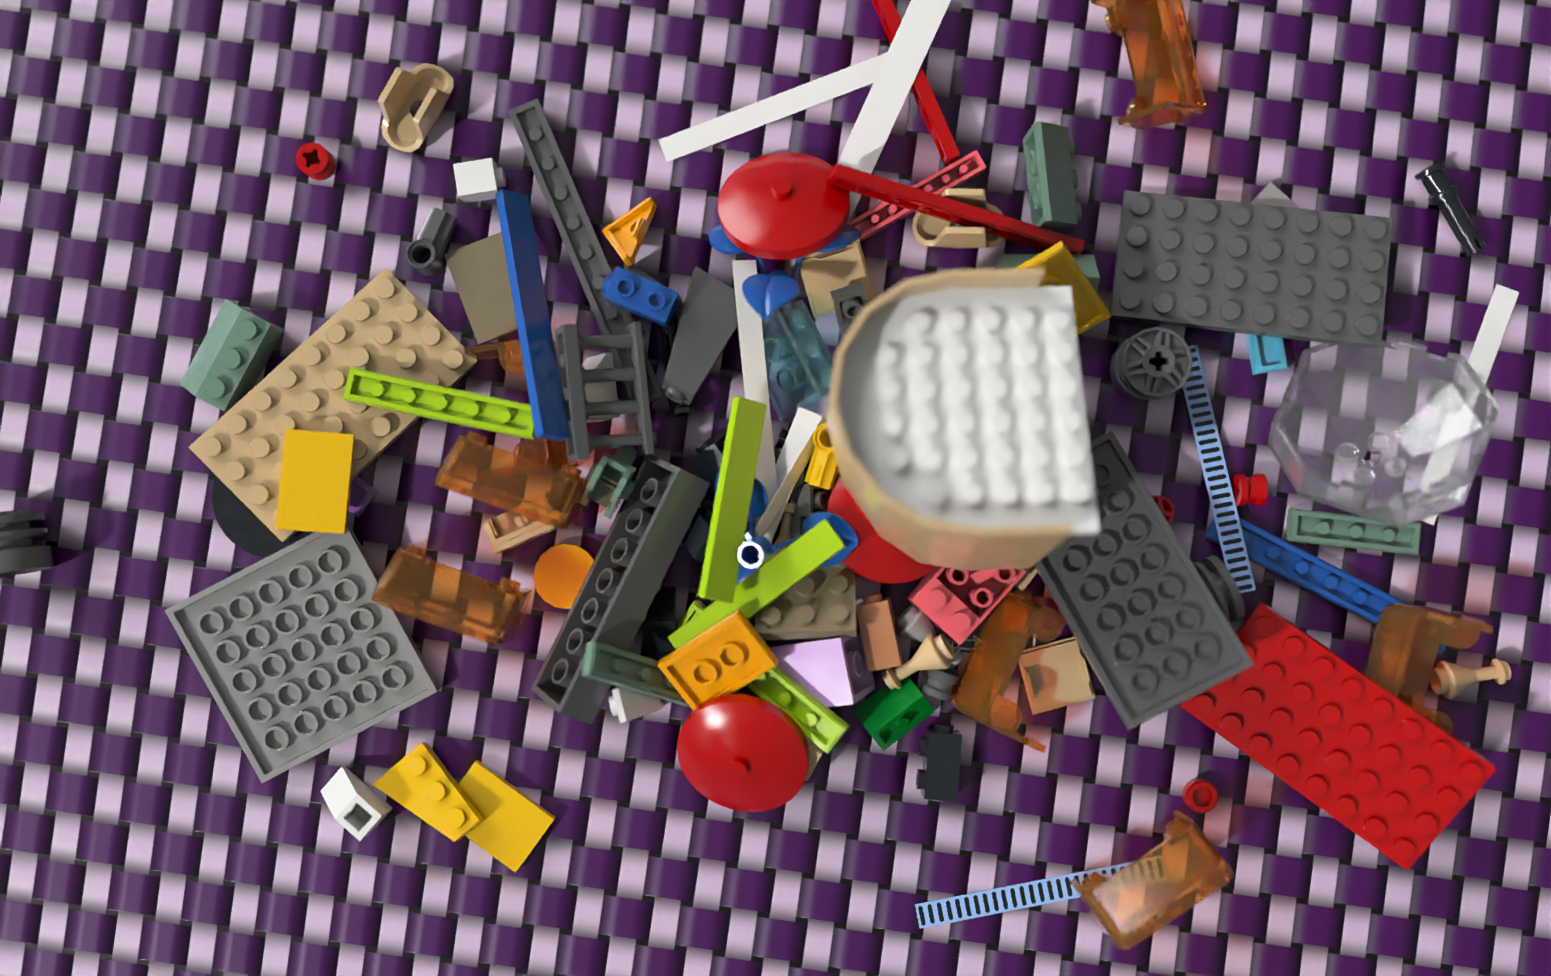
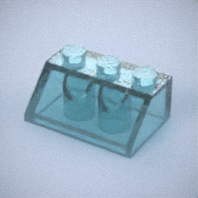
M803 299L781 307L767 320L761 318L769 399L780 421L795 415L798 407L807 409L829 397L834 360Z

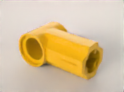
M827 423L818 426L814 432L813 440L815 447L804 481L816 487L833 490L839 468L833 447L829 443Z

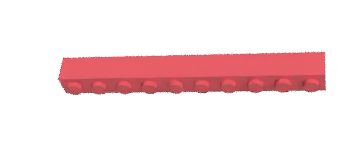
M977 150L911 187L941 195L945 189L957 188L984 173L987 167ZM883 202L849 221L847 224L861 232L859 240L862 242L915 211Z

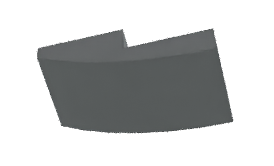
M862 282L830 291L842 340L862 309L868 305Z
M804 484L795 507L790 539L804 535L803 521L806 517L816 512H826L830 496L828 489Z

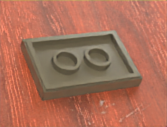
M502 232L445 253L444 257L478 345L482 346L518 332Z

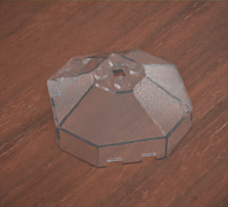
M1399 339L1398 344L1382 340V344L1378 349L1323 343L1303 350L1295 374L1292 375L1279 410L1276 411L1272 420L1268 445L1299 496L1399 528L1464 505L1501 406L1462 355L1449 352L1447 358L1427 353L1428 346L1404 339ZM1367 451H1370L1373 455H1380L1377 463L1374 464L1371 460H1364Z

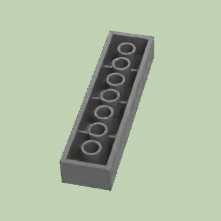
M653 455L645 456L633 481L636 483V486L629 499L623 501L531 688L534 693L559 714L591 725L602 708L603 701L611 684L582 676L587 642L596 641L621 650L630 651L633 639L640 625L646 619L647 611L655 595L660 590L662 580L670 564L675 560L677 550L685 534L689 531L691 521L699 505L705 499L706 491L710 485L709 482Z

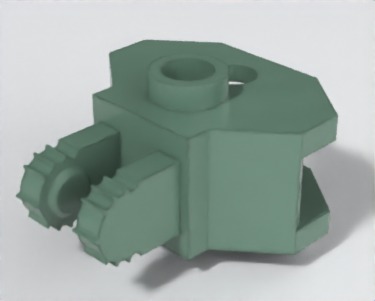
M619 447L614 456L607 453L606 456L603 455L599 463L594 462L586 476V480L589 482L580 503L588 507L591 500L607 508L604 516L611 519L621 500L627 501L636 486V483L631 480L637 469L632 466L637 457V450L633 447Z

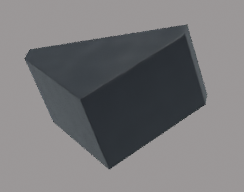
M676 587L660 588L647 611L646 619L641 624L646 653H669L675 650L667 637L678 630L676 627Z

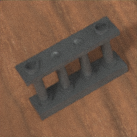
M641 321L633 322L624 327L625 334L581 336L580 333H577L576 324H563L554 330L558 370L570 437L565 439L568 463L590 459L589 453H592L593 449L636 446L637 457L654 454L657 436L655 430L651 427L644 358L647 337L645 331L641 329ZM627 348L628 367L585 369L580 365L579 353L582 350ZM630 380L632 400L588 403L587 400H584L583 386L586 383ZM633 413L635 433L591 436L590 433H587L586 420L589 419V416Z

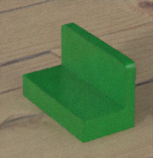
M909 676L901 680V689L894 688L891 690L885 684L853 710L883 751L935 712Z

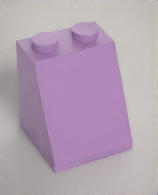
M857 626V637L840 636L834 638L791 639L780 641L769 647L779 660L777 666L827 707L854 704L876 689L873 672L868 671L859 626Z

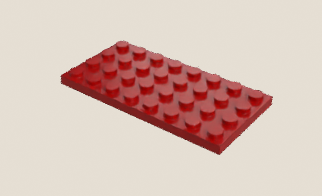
M1261 601L1235 632L1254 665L1179 705L1406 871L1497 770L1490 761Z

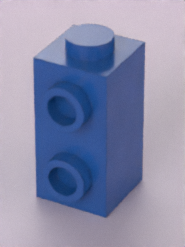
M617 266L613 274H607L602 286V292H605L603 297L607 303L667 328L681 298L677 291Z

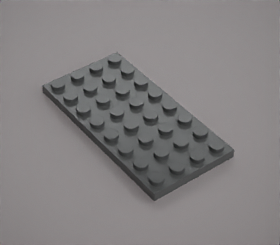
M1125 190L1121 208L1110 304L1112 317L1110 319L1378 349L1382 344L1392 218Z
M1110 431L1089 442L1100 531L1095 535L1068 536L1035 563L1034 566L1129 731L1247 670L1254 664L1114 433Z

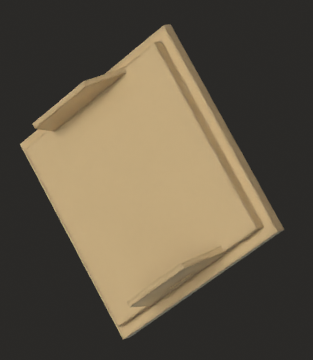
M859 239L836 251L815 252L804 256L800 266V273L814 318L831 312L835 313L830 291L862 282L867 301L875 298Z
M1075 636L1016 651L1032 715L1096 698L1083 650Z

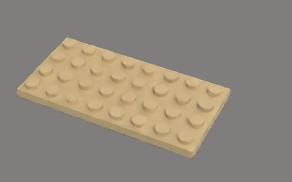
M385 268L188 448L281 542L286 543L297 531L275 529L285 429L356 435L352 472L353 480L420 418V416L343 400L350 367L452 388L479 362Z

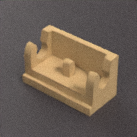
M546 495L490 518L483 524L494 554L503 553L560 528Z

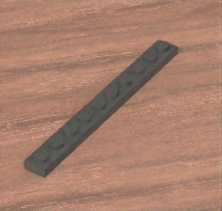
M538 98L508 110L602 334H625L624 327L633 323L629 311L607 303L603 297L605 292H602L604 280L608 273H613ZM609 348L616 367H628L627 348ZM644 350L650 404L664 398L665 395L648 355ZM630 380L623 381L629 398L632 400Z

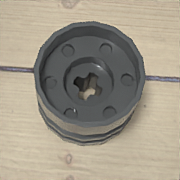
M1154 327L1144 329L1119 344L1111 356L1109 370L1112 382L1121 394L1131 400L1147 402L1173 394L1183 387L1191 374L1193 361L1190 348L1180 335L1170 329ZM1153 358L1154 361L1160 363V367L1155 368V365H1149V360Z
M25 510L0 512V577L54 568L51 546L34 545L33 539L49 534L48 528H31V525L46 521L45 512Z
M1214 555L1205 558L1203 564L1198 561L1193 563L1228 623L1230 620L1236 622L1244 618L1245 607L1242 596L1225 564Z

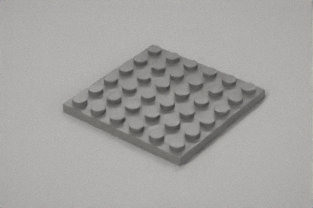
M349 523L347 524V534L314 532L164 610L261 783L272 779L440 690Z

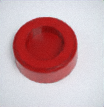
M1193 779L1183 789L1182 797L1184 803L1197 813L1210 812L1217 805V789L1213 784L1204 779Z

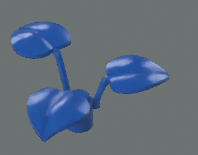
M846 223L838 237L817 252H832L844 248L861 237V232ZM721 224L708 232L710 244L717 251L724 254H741L745 252L727 238ZM756 256L762 274H755L745 279L742 284V292L748 304L764 320H767L777 310H784L790 307L792 301L797 297L799 286L796 278L804 256L796 259L790 277L782 270H774L768 274L763 258Z
M720 471L717 473L715 481V497L717 492ZM754 478L747 522L749 521L750 524L748 533L745 534L747 541L738 550L740 566L736 585L759 569L762 563L771 557L772 553L787 548L801 537L798 536L772 545L766 537L754 535L756 527L754 517L763 514L768 504L766 489L757 478ZM816 512L806 517L803 521L804 534L824 519H828L847 547L824 563L822 567L837 565L858 545V536L853 527L842 517L831 512Z

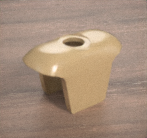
M427 63L416 66L410 72L396 67L378 99L384 116L381 127L382 134L388 144L397 150L410 153L421 146L438 120L454 88V79L447 71L439 66ZM417 101H423L415 117H413L411 114L412 105Z
M947 188L940 195L1003 215L1002 211L996 206L986 203L985 189ZM916 212L913 219L914 237L918 243L924 246L957 249L997 247L1004 240L1003 238L987 234L986 229L983 227H949L952 222Z

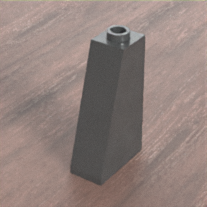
M697 266L692 273L661 387V389L666 391L665 394L668 398L679 404L684 402L689 406L738 328L735 289Z

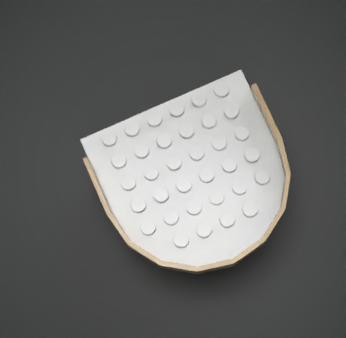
M1044 268L955 269L906 279L862 309L836 350L826 422L842 483L880 537L919 563L961 571L1031 568L1068 536L1095 535L1100 531L1071 286L1037 287L1044 276Z

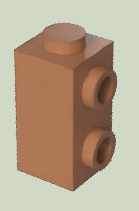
M881 593L863 596V602H859L856 605L868 671L901 666L904 658L897 625L895 624L896 620L891 596L882 598Z

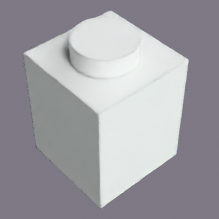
M492 158L453 164L458 197L465 204L496 199L495 194L502 187H506L503 167H498Z

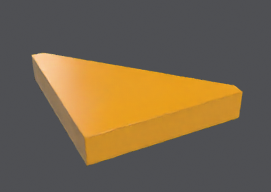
M651 197L602 230L607 240L628 268L635 260L657 208Z

